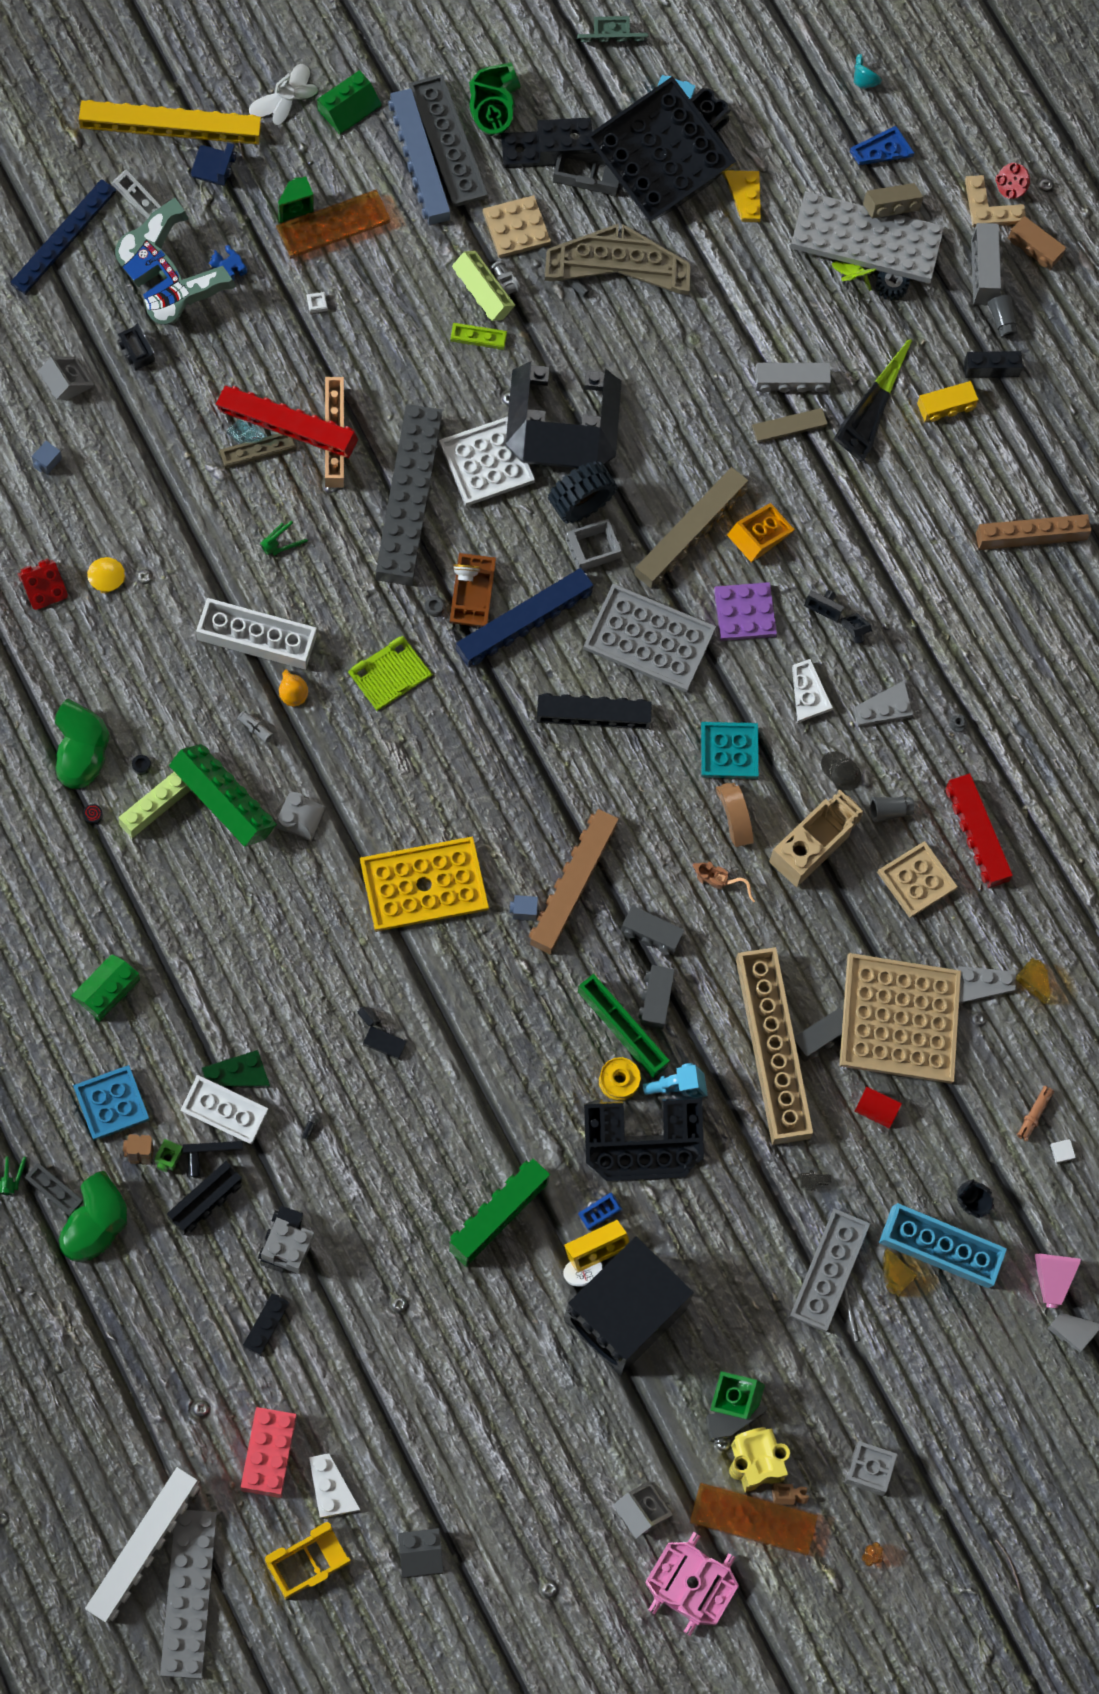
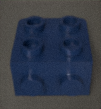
M227 143L225 151L201 145L191 170V176L225 186L227 178L231 176L232 163H235L237 157L234 144Z

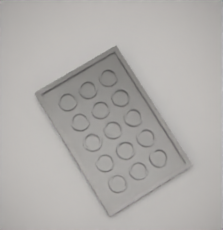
M612 584L583 649L687 693L716 626Z

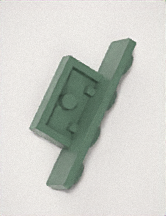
M630 16L594 17V34L577 35V39H581L583 43L592 42V39H599V42H609V39H616V42H625L627 38H634V41H644V38L649 37V33H630Z

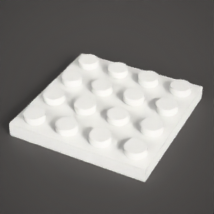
M508 417L439 440L440 448L465 506L535 483L528 463H522L505 446Z

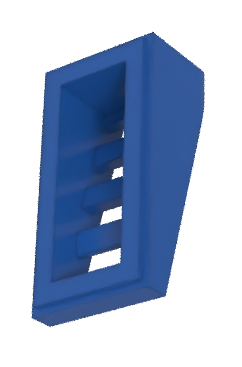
M611 1192L580 1211L578 1215L586 1228L590 1230L623 1209ZM610 1200L615 1209L611 1210L607 1201ZM600 1205H604L605 1209L608 1212L607 1214H604V1212L600 1208ZM595 1208L597 1209L598 1213H599L600 1216H601L599 1219L596 1217L595 1213L593 1212V1209H595ZM588 1212L590 1213L591 1217H592L593 1220H594V1222H592V1223L589 1221L588 1217L586 1216V1213H588Z

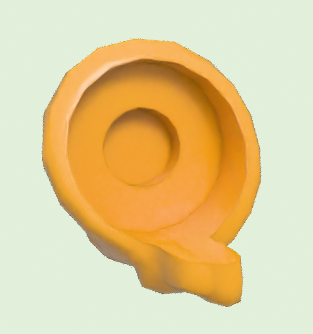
M285 669L279 686V696L286 705L292 707L299 706L307 699L308 686L300 676L291 674Z

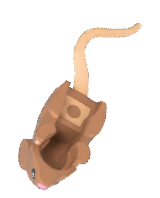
M711 862L693 864L697 878L702 884L706 881L712 887L722 889L725 885L743 881L747 885L750 899L755 902L751 895L750 884L746 879L736 878L728 880V872L722 867H714Z

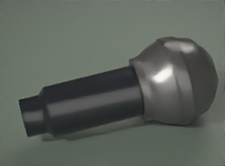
M313 1110L308 1113V1122L302 1133L303 1139L307 1140L310 1137L314 1126L320 1121L321 1116L319 1112Z

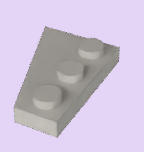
M904 681L853 708L857 727L906 719L913 716Z
M959 966L957 969L961 971L959 1004L1015 991L1016 971Z

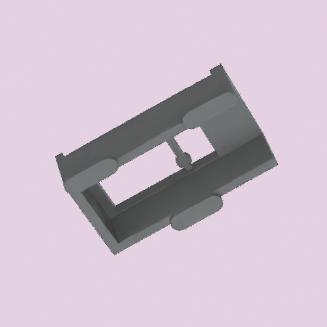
M595 150L594 153L558 155L553 183H562L611 194V196L616 197L619 181ZM566 158L593 163L590 178L563 173ZM596 164L605 166L602 181L593 179Z

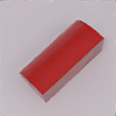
M866 1086L854 1112L890 1129L902 1103Z

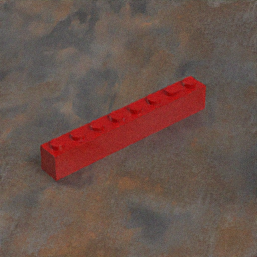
M225 385L216 402V406L221 413L346 458H350L359 440L355 431L350 427L345 426L343 428L333 421L326 422L317 415L310 416L300 409H290L286 404L280 403L279 405L269 398L265 397L262 399L252 392L245 393L236 386L231 388Z

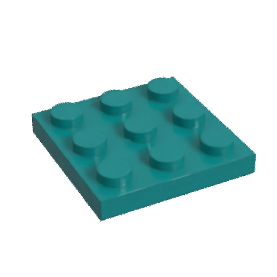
M701 722V778L758 779V723Z

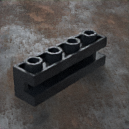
M225 1161L167 1213V1218L183 1235L187 1232L191 1233L196 1229L197 1223L201 1219L205 1220L212 1214L211 1210L213 1208L223 1205L227 1200L226 1197L231 1192L234 1194L242 1187V1177L237 1172L235 1173L231 1165Z

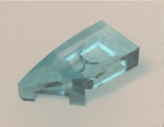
M241 419L227 429V434L239 444L263 439L262 435L254 427H249Z

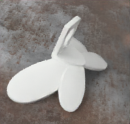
M298 64L291 74L288 73L276 84L274 94L264 96L251 104L249 107L250 115L265 117L274 113L273 123L275 125L282 124L289 114L293 99H308L317 94L318 88L315 85H306L310 77V69L305 64Z

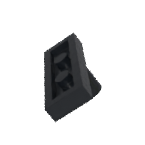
M243 1142L183 1144V1154H187L188 1177L200 1176L199 1153L243 1151Z

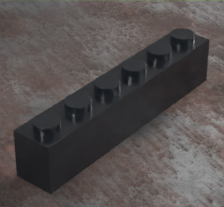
M550 693L538 695L536 723L649 730L652 702L645 699L634 701L627 698H591L586 695L572 697L568 694L553 696Z

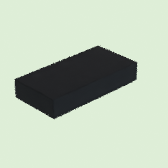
M370 1026L363 1045L399 1060L407 1041Z

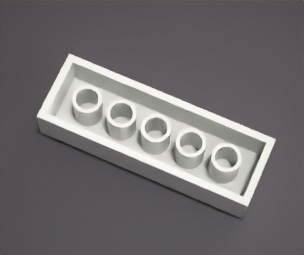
M207 598L196 635L197 640L306 670L317 632L316 627Z

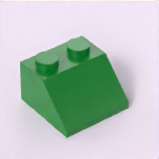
M306 176L296 177L288 182L278 201L280 223L314 212V194Z
M721 1371L710 1411L748 1420L760 1405L765 1384L755 1379Z

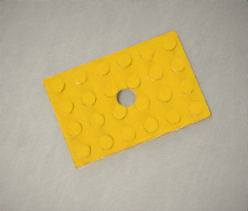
M473 836L360 858L375 932L489 910ZM426 878L431 881V888L428 891L419 890L416 885L419 879Z

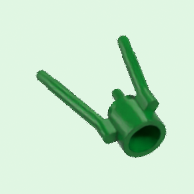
M290 521L285 526L281 523L259 544L267 555L272 553L275 556L279 552L308 542V539H303L277 549L279 543L276 538L293 524V521Z
M6 1156L4 1177L0 1180V1195H14V1191H18L26 1157H23L15 1182H13V1178L9 1177V1156Z

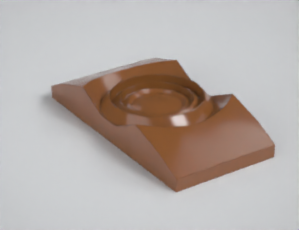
M459 553L457 564L478 566L480 570L473 577V581L458 580V575L456 574L449 623L483 627L487 624L496 562L495 557Z

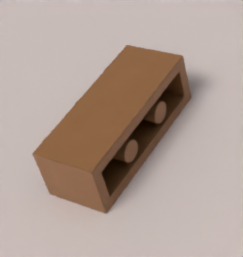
M1025 216L1011 229L1008 237L1013 245L1020 247L1028 256L1033 257L1041 266L1049 270L1063 257L1066 250L1064 245Z

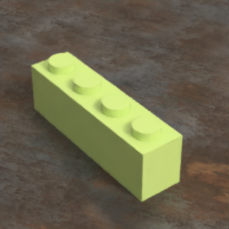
M464 251L452 265L457 276L461 278L467 290L472 293L476 302L483 308L491 321L504 320L515 307V304L477 252Z
M173 772L119 816V825L131 838H134L190 791V788Z

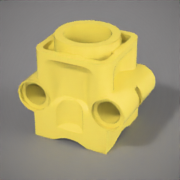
M766 1427L756 1428L735 1436L731 1444L735 1459L730 1466L729 1473L732 1478L742 1481L745 1493L755 1490L762 1484L780 1483L785 1480V1477L788 1475L785 1462L789 1458L790 1450L785 1444H777L772 1428L767 1430ZM775 1453L780 1454L783 1459L777 1458ZM736 1465H742L744 1470H739Z

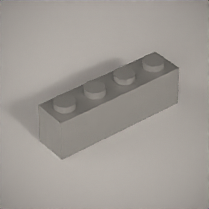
M757 363L755 368L756 391L765 393L770 391H829L831 383L830 363Z

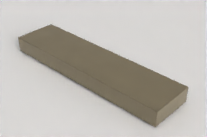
M819 408L753 424L752 430L756 442L761 443L827 427V421L823 409Z
M275 434L220 449L219 452L224 467L229 468L294 450L296 445L293 438L282 434Z

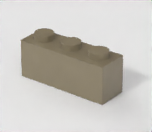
M915 183L868 190L866 191L863 205L871 218L920 211L923 195Z

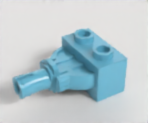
M693 1063L683 1064L681 1068H676L677 1074L667 1078L661 1076L659 1081L643 1084L645 1095L660 1092L669 1095V1092L680 1091L684 1096L700 1098L708 1096L705 1074Z

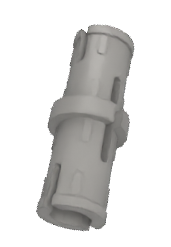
M246 710L239 714L237 719L247 726L252 734L255 733L265 743L272 739L273 733L267 730L260 720L253 718Z

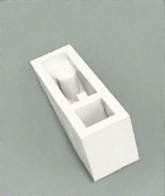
M124 170L111 183L147 219L151 213L161 207L128 170Z

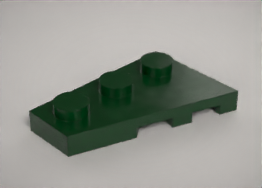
M258 1050L202 1067L204 1078L225 1088H270Z

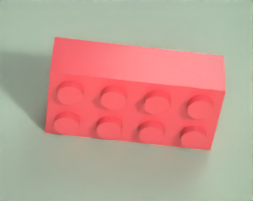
M256 1407L241 1482V1491L282 1498L297 1419L296 1414Z

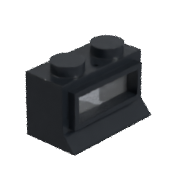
M138 323L134 327L118 334L119 340H117V344L121 351H125V359L129 366L132 365L137 370L155 362L154 351Z

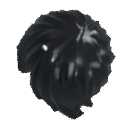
M974 1179L966 1181L958 1188L956 1194L957 1201L963 1211L976 1218L986 1216L991 1213L990 1210L995 1205L993 1204L994 1198H992L990 1188Z

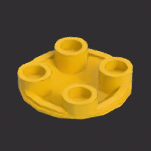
M110 557L95 560L87 572L88 581L91 586L103 594L119 588L125 581V571L122 564Z

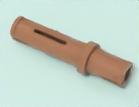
M1043 1086L1031 1111L1024 1117V1123L1017 1133L1018 1138L1022 1139L1024 1137V1141L1029 1140L1033 1129L1038 1126V1120L1054 1094L1051 1088L1047 1090L1048 1087Z

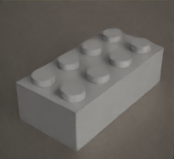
M977 223L971 239L973 305H988V301L1000 296L1001 290H1003L1004 280L1000 277V274L1003 273V263H1000L1002 247H999L1002 231H999L998 224Z

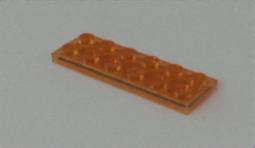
M376 189L276 225V230L291 259L390 223L391 219Z
M700 1483L690 1523L808 1556L818 1515Z

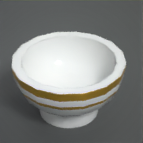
M453 564L458 580L473 581V577L480 570L478 566Z

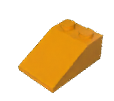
M769 503L739 520L727 536L748 560L753 562L785 539L795 529Z

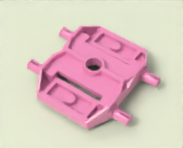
M693 1532L688 1542L668 1543L645 1582L654 1597V1601L648 1611L651 1612L654 1606H656L652 1612L656 1614L661 1604L664 1603L689 1619V1623L683 1631L687 1633L691 1627L687 1634L691 1636L698 1625L716 1626L739 1586L730 1568L736 1557L733 1556L730 1562H728L732 1556L728 1554L724 1563L721 1564L695 1548L696 1543L701 1537L697 1535L693 1541L697 1534ZM686 1555V1556H687V1559L685 1560L684 1564L682 1565L680 1571L678 1572L677 1576L675 1577V1579H674L673 1583L671 1584L670 1588L668 1589V1591H666L665 1588L667 1587L668 1583L670 1582L672 1576L674 1575L675 1571L677 1570V1568H678L679 1564L681 1563L682 1559H683L684 1556ZM717 1575L720 1576L702 1609L699 1611L698 1608ZM694 1577L698 1580L696 1588H690L687 1585L689 1578Z

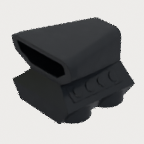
M702 88L690 99L716 134L729 122L727 114L731 109L726 101L715 97L713 90Z

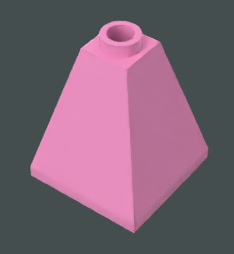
M1035 1254L1043 1303H1047L1046 1307L1058 1308V1305H1062L1081 1259Z

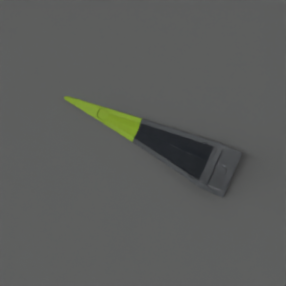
M912 339L906 341L843 421L834 437L837 443L860 462L864 461L873 446L887 400Z

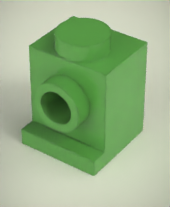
M164 1139L154 1159L157 1168L163 1172L173 1171L183 1153V1147ZM166 1156L172 1157L171 1161L169 1162L164 1159Z

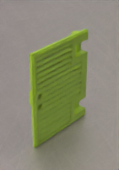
M399 636L390 642L388 646L368 659L360 661L348 671L376 711L433 675L404 636ZM402 645L405 650L398 654L395 648ZM365 669L368 674L360 678L357 672Z

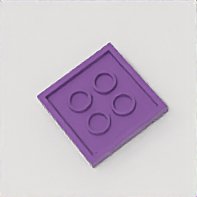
M770 582L714 587L720 641L776 637L777 632Z

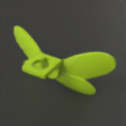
M839 261L832 262V267L836 271L846 275L841 278V281H851L863 276L867 289L872 291L867 274L876 271V268L864 270L862 266Z

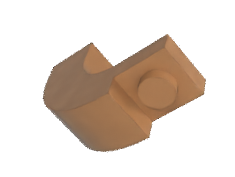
M725 783L717 786L716 792L724 806L730 838L734 846L739 847L754 843L748 809L739 785Z

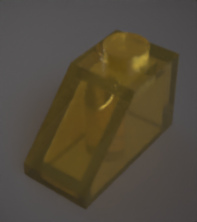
M1031 958L1016 976V981L1045 1004L1050 997L1048 971L1041 961Z
M887 1248L882 1255L884 1283L890 1293L900 1296L917 1275Z

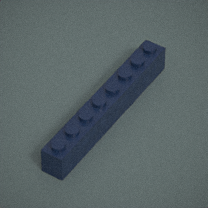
M579 568L456 642L455 650L467 667L478 665L484 657L492 656L498 652L499 648L511 645L517 637H524L532 628H538L547 619L557 617L565 608L570 609L580 599H587L592 594L593 584L582 568Z

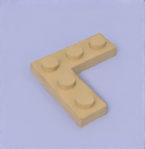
M984 175L966 176L965 184L972 227H976L977 223L1012 225L1017 224L1023 216L1026 217L1024 204L989 207Z

